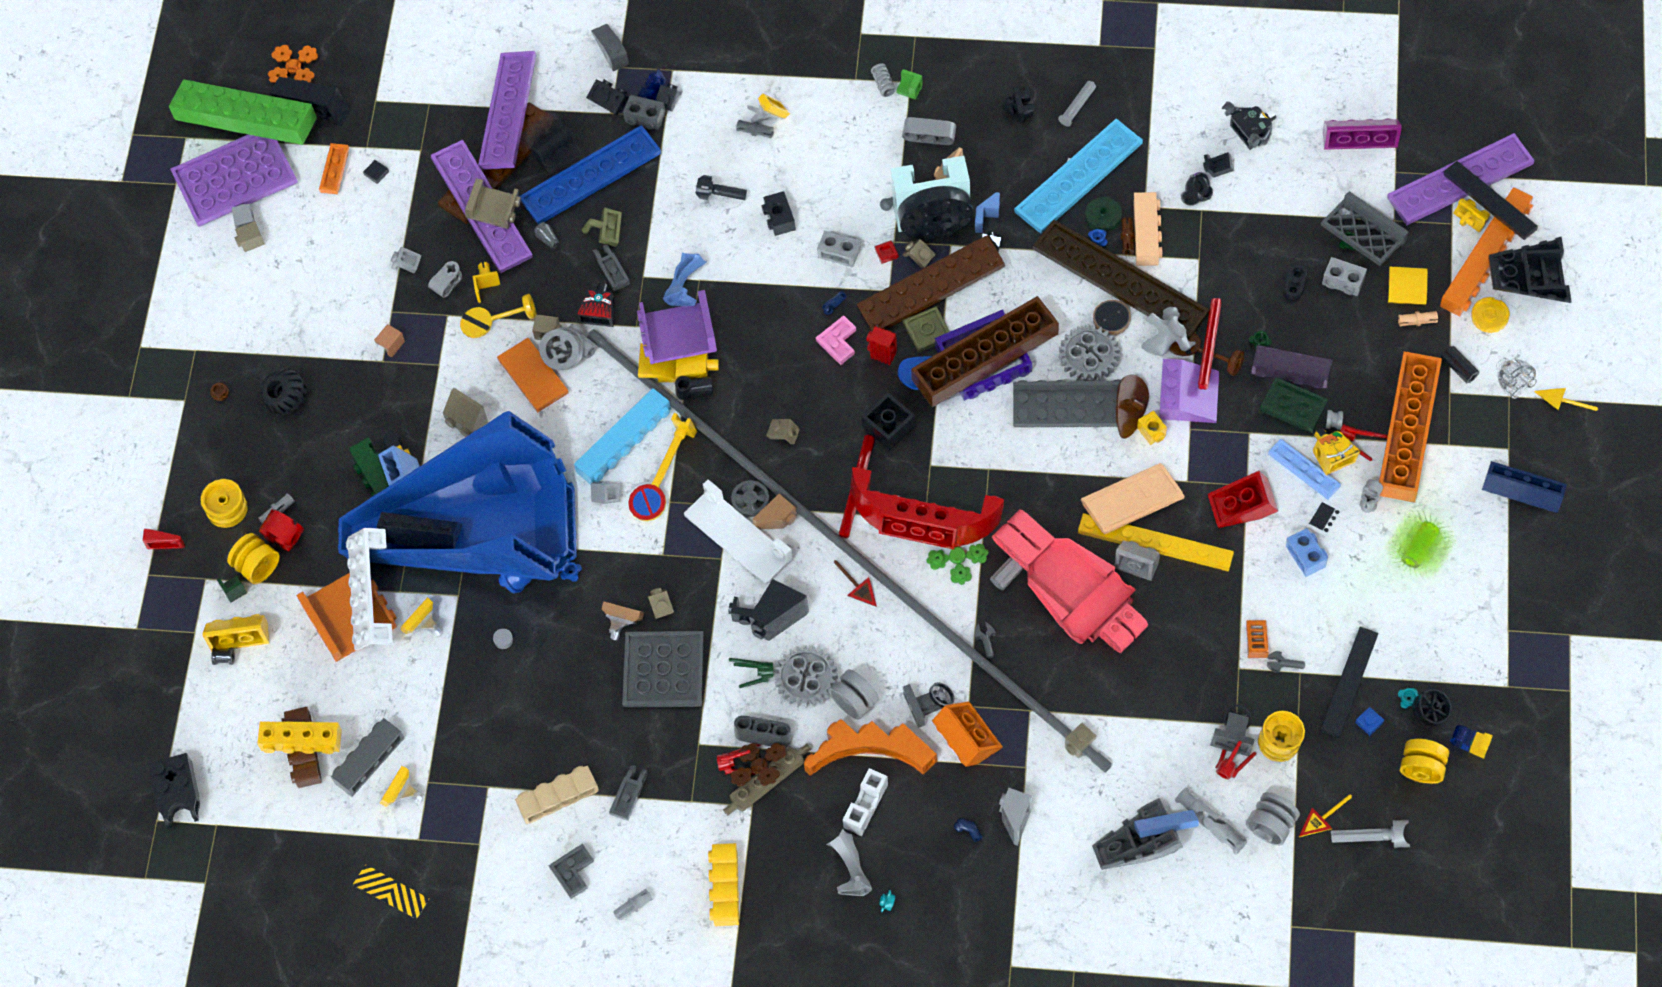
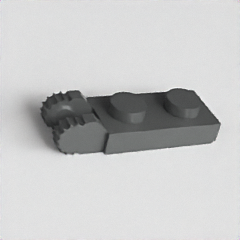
M606 244L603 245V250L607 256L602 258L597 249L593 250V254L615 292L629 285L630 280L614 252L612 253Z
M635 765L630 766L626 777L623 778L609 811L610 815L629 821L648 774V770L643 769L638 780H633L637 767Z

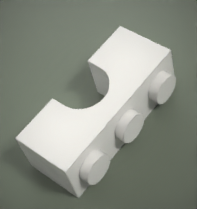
M870 768L868 769L860 785L861 789L856 802L850 804L843 818L844 829L860 836L863 835L888 786L886 775Z

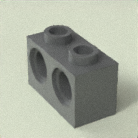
M634 95L629 96L623 111L624 120L628 124L642 125L647 129L659 130L666 113L663 102Z

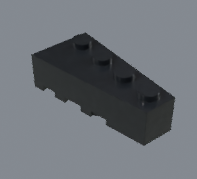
M278 77L269 93L272 97L312 104L315 114L321 116V120L328 122L331 119L336 121L335 124L339 126L343 125L351 111L339 89L335 86H325L305 80L299 81L290 77Z

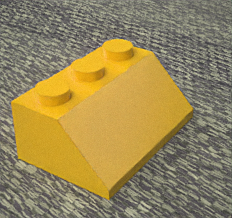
M254 614L245 618L233 617L231 620H214L206 623L202 633L211 652L213 648L228 650L229 648L235 649L269 644L268 622L265 616L260 614Z

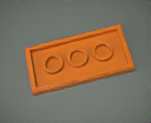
M529 338L524 339L497 356L500 364L537 413L569 393L552 368L544 363L540 352Z

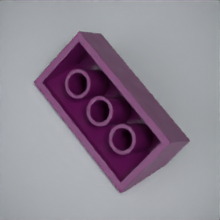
M1390 118L1384 120L1350 119L1347 121H1324V150L1398 148L1402 126L1398 119Z

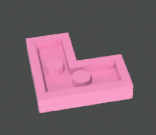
M842 316L818 335L816 342L842 365L855 354V351L844 340L856 332V327L845 316Z

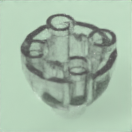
M1502 358L1496 364L1499 385L1513 399L1518 398L1537 383L1535 378L1536 370L1526 361Z

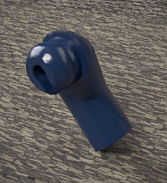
M840 291L835 297L824 302L822 306L826 315L832 314L834 309L846 299V294Z
M960 818L954 823L956 831H968L974 842L983 838L974 822Z

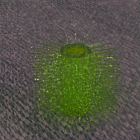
M1426 516V521L1421 523L1420 521L1417 522L1416 519L1413 522L1414 524L1409 521L1407 523L1406 520L1402 528L1398 529L1399 532L1403 533L1397 538L1399 540L1395 541L1394 546L1389 543L1391 550H1393V547L1398 550L1395 551L1399 553L1397 555L1401 556V561L1398 562H1403V566L1406 564L1410 567V576L1411 568H1414L1416 574L1415 568L1423 570V568H1428L1426 565L1433 568L1435 561L1438 565L1439 562L1441 564L1442 555L1445 557L1446 549L1444 547L1448 546L1445 543L1449 542V539H1447V542L1444 539L1451 537L1441 536L1444 532L1440 531L1445 530L1439 529L1444 527L1438 528L1437 524L1428 522Z

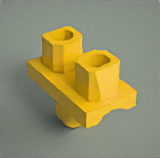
M1460 199L1453 214L1461 219L1459 223L1461 226L1468 224L1480 233L1490 213L1486 210L1479 211L1475 208L1476 204L1471 199Z

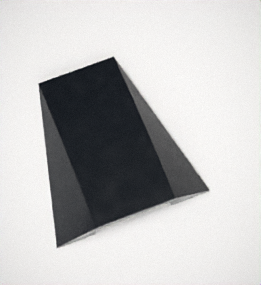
M1562 236L1548 242L1547 240L1541 241L1539 244L1532 246L1525 245L1521 249H1510L1490 254L1488 259L1493 290L1571 303L1569 285H1565L1561 262L1564 254Z

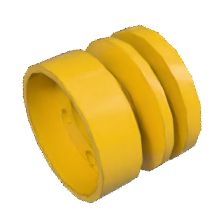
M249 533L241 537L234 544L229 552L227 562L237 572L242 573L243 577L249 582L256 585L266 580L273 573L278 565L280 555L270 545L265 544L259 536Z
M1277 711L1269 715L1258 736V746L1262 754L1275 762H1285L1292 759L1298 752L1304 739L1305 728L1303 722L1298 716L1288 711Z

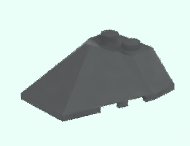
M1160 798L1138 809V814L1130 821L1128 819L1122 822L1123 826L1116 832L1111 830L1092 845L1102 870L1152 861L1175 853L1183 847L1177 831L1173 829L1166 833L1140 838L1134 827V821L1168 815Z

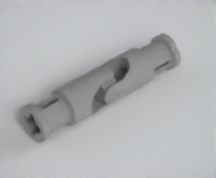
M1184 788L1175 798L1176 803H1181L1187 810H1193L1199 823L1210 830L1220 842L1226 843L1235 855L1247 844L1246 839L1240 838L1234 832V829L1228 823L1221 820L1202 800L1196 799L1189 793L1188 788ZM1203 812L1209 814L1205 819L1203 818Z

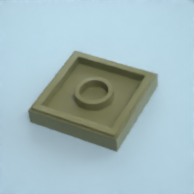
M937 306L903 320V325L918 353L934 347L936 337L950 332Z

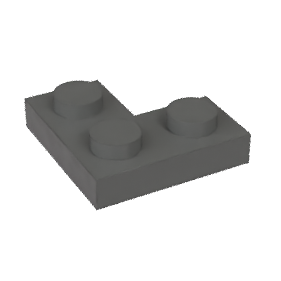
M582 843L548 866L569 898L572 899L588 889L578 872L593 863L594 860Z

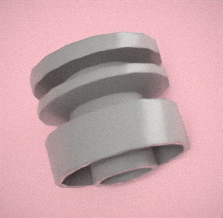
M1265 792L1256 804L1257 810H1253L1248 817L1246 826L1258 838L1267 843L1280 846L1284 844L1290 830L1288 828L1294 827L1300 813L1288 800L1279 795Z

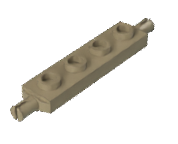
M807 743L798 750L789 747L784 758L768 764V768L775 767L780 772L776 782L762 786L757 779L760 774L754 775L750 781H747L745 785L740 786L729 795L732 803L723 809L724 813L729 816L736 809L742 812L804 764L802 756L809 752L811 747Z

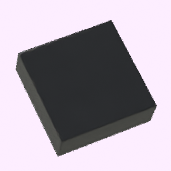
M376 160L363 171V174L376 184L389 173V169Z

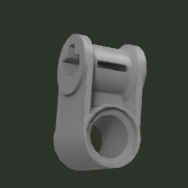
M454 261L447 262L432 277L428 287L441 297H447L462 280L459 265Z

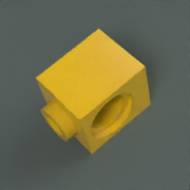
M1154 410L1138 419L1137 429L1150 445L1155 442L1159 443L1165 438L1167 427ZM1150 428H1156L1157 430L1151 431Z

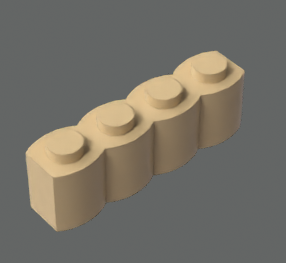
M578 766L570 774L558 775L551 783H541L533 791L520 793L515 801L525 823L530 824L544 816L557 812L563 807L570 806L580 799L597 793L599 789L589 767Z

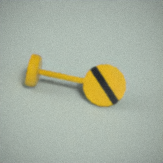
M530 294L522 297L523 307L491 316L484 308H472L462 316L460 328L467 337L480 338L490 330L493 320L525 311L527 317L532 320L536 317V308Z

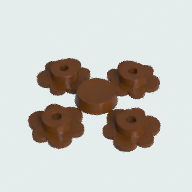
M755 743L742 746L739 752L746 750L751 752L738 758L742 762H753L750 768L744 769V767H740L738 771L736 770L731 773L732 784H737L738 786L745 785L747 781L751 780L752 771L755 774H760L757 779L762 786L774 784L780 776V772L775 767L768 768L767 761L773 760L777 762L779 759L786 756L785 745L773 743L771 748L766 749L765 759H756V754L760 750Z

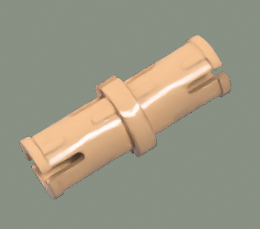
M1416 311L1414 314L1398 315L1399 327L1438 323L1437 311L1425 313Z

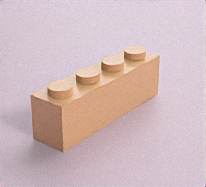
M1156 192L1134 193L1136 266H1156L1159 263V258H1162V247H1159L1158 242H1162V233L1158 231V226H1161V215H1157V210H1160V199L1156 198Z

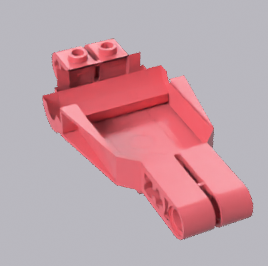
M1019 509L1007 521V524H1004L992 536L995 543L1027 571L1028 586L1059 626L1077 643L1082 644L1087 638L1093 643L1100 636L1115 651L1122 653L1134 641V638L1136 639L1148 627L1145 618L1130 606L1133 602V598L1130 596L1136 590L1131 585H1127L1122 581L1120 575L1114 571L1115 567L1069 538L1055 539L1023 510Z

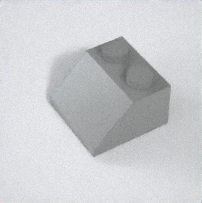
M1123 540L1116 550L1115 569L1152 581L1160 561V553L1153 548H1144L1133 541L1127 542Z
M1008 788L1007 793H1003L999 805L1001 807L999 812L1002 813V821L1014 845L1018 846L1032 810V796Z

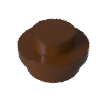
M216 383L210 390L211 397L216 401H222L228 397L229 388L223 383Z

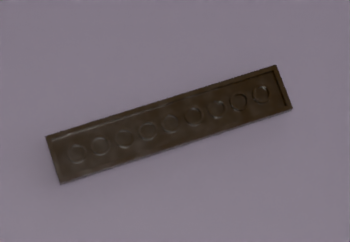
M1056 220L1050 223L1033 245V250L1146 316L1154 313L1164 320L1162 317L1163 310L1168 307H1176L1180 314L1178 322L1185 327L1188 340L1209 314L1210 309Z

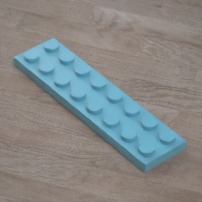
M1115 119L1014 208L1015 213L1042 234L1053 220L1059 219L1141 146L1143 140L1119 120Z

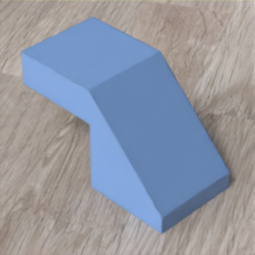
M996 192L976 207L975 233H983L984 217L999 218L1000 193Z

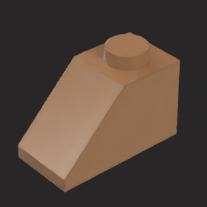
M778 494L752 519L753 525L759 530L784 529L795 521L797 516L796 507L782 495Z

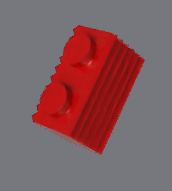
M877 326L874 327L873 331H869L866 341L869 342L867 350L870 351V358L891 365L897 353L896 333Z

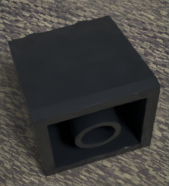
M772 579L749 616L753 635L758 639L764 638L770 641L809 613L807 595Z

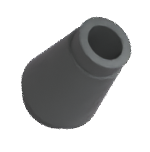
M542 222L534 229L535 236L551 249L559 245L560 242L549 224Z

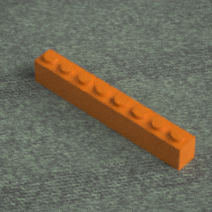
M1515 187L1512 188L1505 199L1524 215H1529L1534 206L1531 204L1533 196ZM1495 216L1442 297L1440 307L1459 317L1464 311L1467 312L1472 304V297H1477L1481 289V283L1485 284L1489 278L1490 266L1488 256L1506 251V244L1508 241L1512 242L1516 235Z

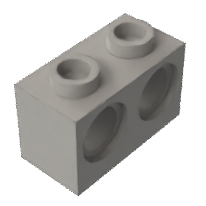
M824 230L817 248L818 258L853 267L860 251V242L855 237L839 235L834 231L828 232Z
M1331 257L1324 273L1322 284L1330 289H1337L1348 295L1358 296L1365 280L1367 269Z

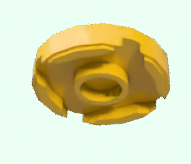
M1486 297L1474 304L1471 319L1472 323L1479 330L1494 333L1505 328L1508 324L1510 313L1503 301H1498L1493 297Z

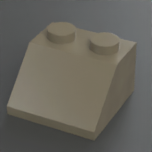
M456 388L451 390L443 410L445 423L449 427L457 428L463 436L467 437L489 423L484 407Z

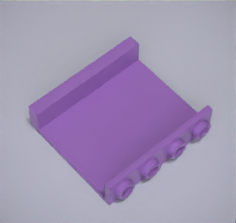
M705 290L697 291L700 303H696L694 306H680L645 313L643 302L639 303L640 310L637 311L642 342L643 345H647L643 346L645 357H649L650 364L717 351Z

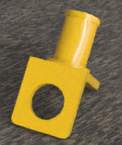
M481 262L478 265L479 275L473 276L478 303L481 302L479 289L500 285L497 271L490 272V264L484 262L485 268H483Z

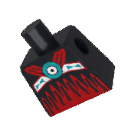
M598 283L597 290L588 289L577 312L579 323L614 327L615 300L613 293L608 292L609 286L607 284Z

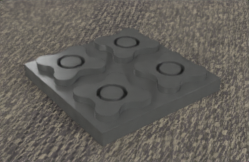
M625 632L623 707H702L704 632Z

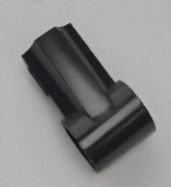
M686 376L677 378L675 381L676 396L681 400H687L694 395L712 394L711 376L693 379Z

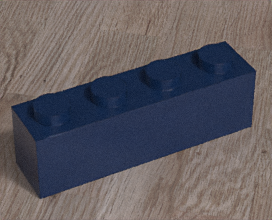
M1491 461L1482 490L1558 513L1567 484Z

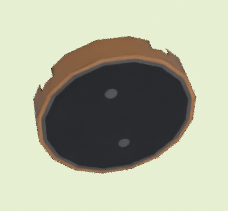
M1107 300L1101 302L1095 308L1093 323L1097 330L1102 327L1103 333L1108 330L1109 334L1118 335L1128 328L1130 311L1122 302Z

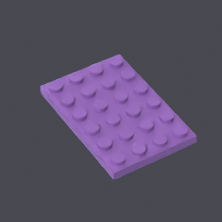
M249 134L171 168V172L198 227L231 213L232 207H237L241 204H251L298 183L278 141Z

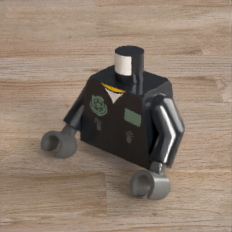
M1229 101L1222 106V109L1226 110L1224 113L1226 116L1232 115L1230 127L1249 150L1268 143L1272 134V121L1277 118L1272 109L1264 113L1258 106L1252 108L1235 107Z

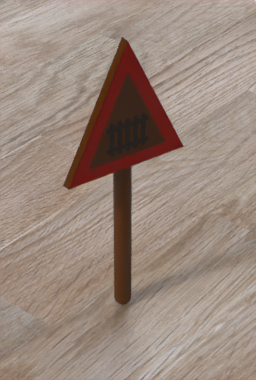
M834 560V564L856 587L847 596L877 607L869 577L859 585L841 564Z

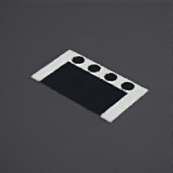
M1323 499L1307 528L1326 537L1343 508Z

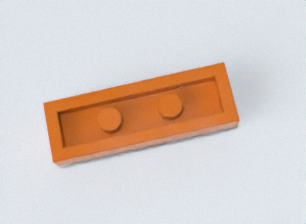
M330 144L319 186L320 193L338 195L349 153L348 145Z

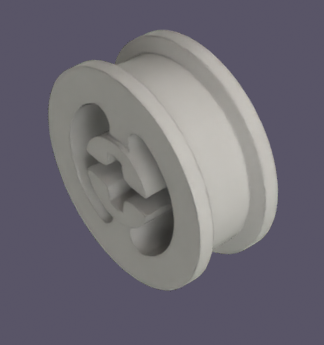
M560 327L549 331L543 336L539 350L541 358L547 366L555 370H565L575 366L581 360L584 353V344L576 331L567 327ZM559 336L560 340L552 344L553 339ZM572 349V355L568 361H564L563 357L571 354L569 350Z

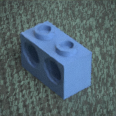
M1308 528L1288 537L1286 540V548L1305 577L1325 568L1328 559L1326 551L1319 547L1315 534L1310 533ZM1300 542H1305L1307 545H1306V546H1302V545H1300L1299 543H1300ZM1309 558H1316L1317 561H1311Z

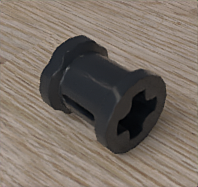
M213 648L211 653L212 664L229 663V665H233L235 660L234 648H229L228 650Z

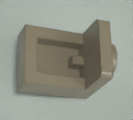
M921 239L914 242L910 241L905 246L906 251L903 253L904 257L910 256L921 268H924L935 256V253Z
M772 419L766 436L769 439H786L790 444H795L800 428L791 419Z
M659 587L650 591L651 594L647 595L655 619L674 613L666 589L662 590Z
M1081 723L1065 738V749L1070 755L1080 758L1082 751L1096 739L1097 735Z

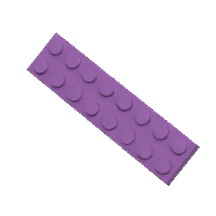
M535 51L500 54L478 163L480 169L515 168L536 61Z
M1515 133L1457 160L1488 186L1534 164V159ZM1453 163L1387 195V199L1406 226L1469 196L1444 176V171Z
M463 140L431 155L433 163L464 214L476 178L483 180L484 187L492 189ZM467 218L499 273L533 258L531 251L514 223H510L509 228L506 229Z

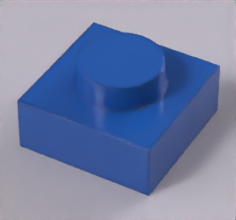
M1369 707L1356 719L1355 723L1371 736L1384 723V719Z

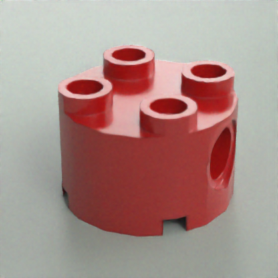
M271 509L258 532L267 541L273 544L276 542L280 544L282 549L289 552L303 533L304 528L299 523L294 525L293 519L285 514Z

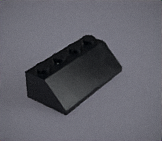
M381 512L377 523V529H385L386 543L427 549H455L462 528V523L386 512Z

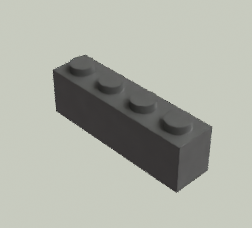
M385 718L377 722L369 735L363 737L359 742V746L347 755L344 763L334 769L331 776L334 784L353 797L405 739L402 731Z

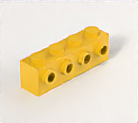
M260 721L257 744L261 751L265 753L282 751L291 754L294 751H302L306 754L314 752L332 754L333 752H340L342 729L338 722Z

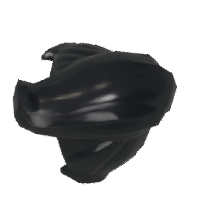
M1203 172L1190 175L1185 184V191L1181 194V200L1184 204L1193 206L1199 202L1211 199L1213 188L1210 186L1208 176Z

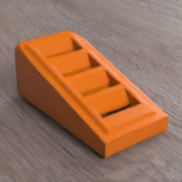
M1246 620L1248 658H1268L1266 620ZM1251 626H1262V629H1251ZM1251 633H1262V635H1251ZM1252 639H1263V641H1252ZM1252 646H1263V648H1252Z

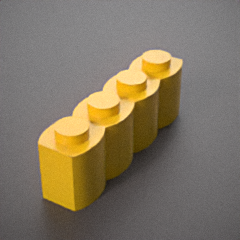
M736 843L712 844V850L708 851V861L712 863V870H709V882H713V889H709V900L713 901V908L709 909L710 921H714L715 926L739 925Z

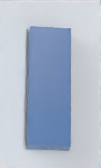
M1193 810L1134 821V827L1140 838L1166 833L1172 829L1178 831L1199 826V820Z

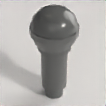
M893 196L880 201V207L884 211L890 210L893 206Z

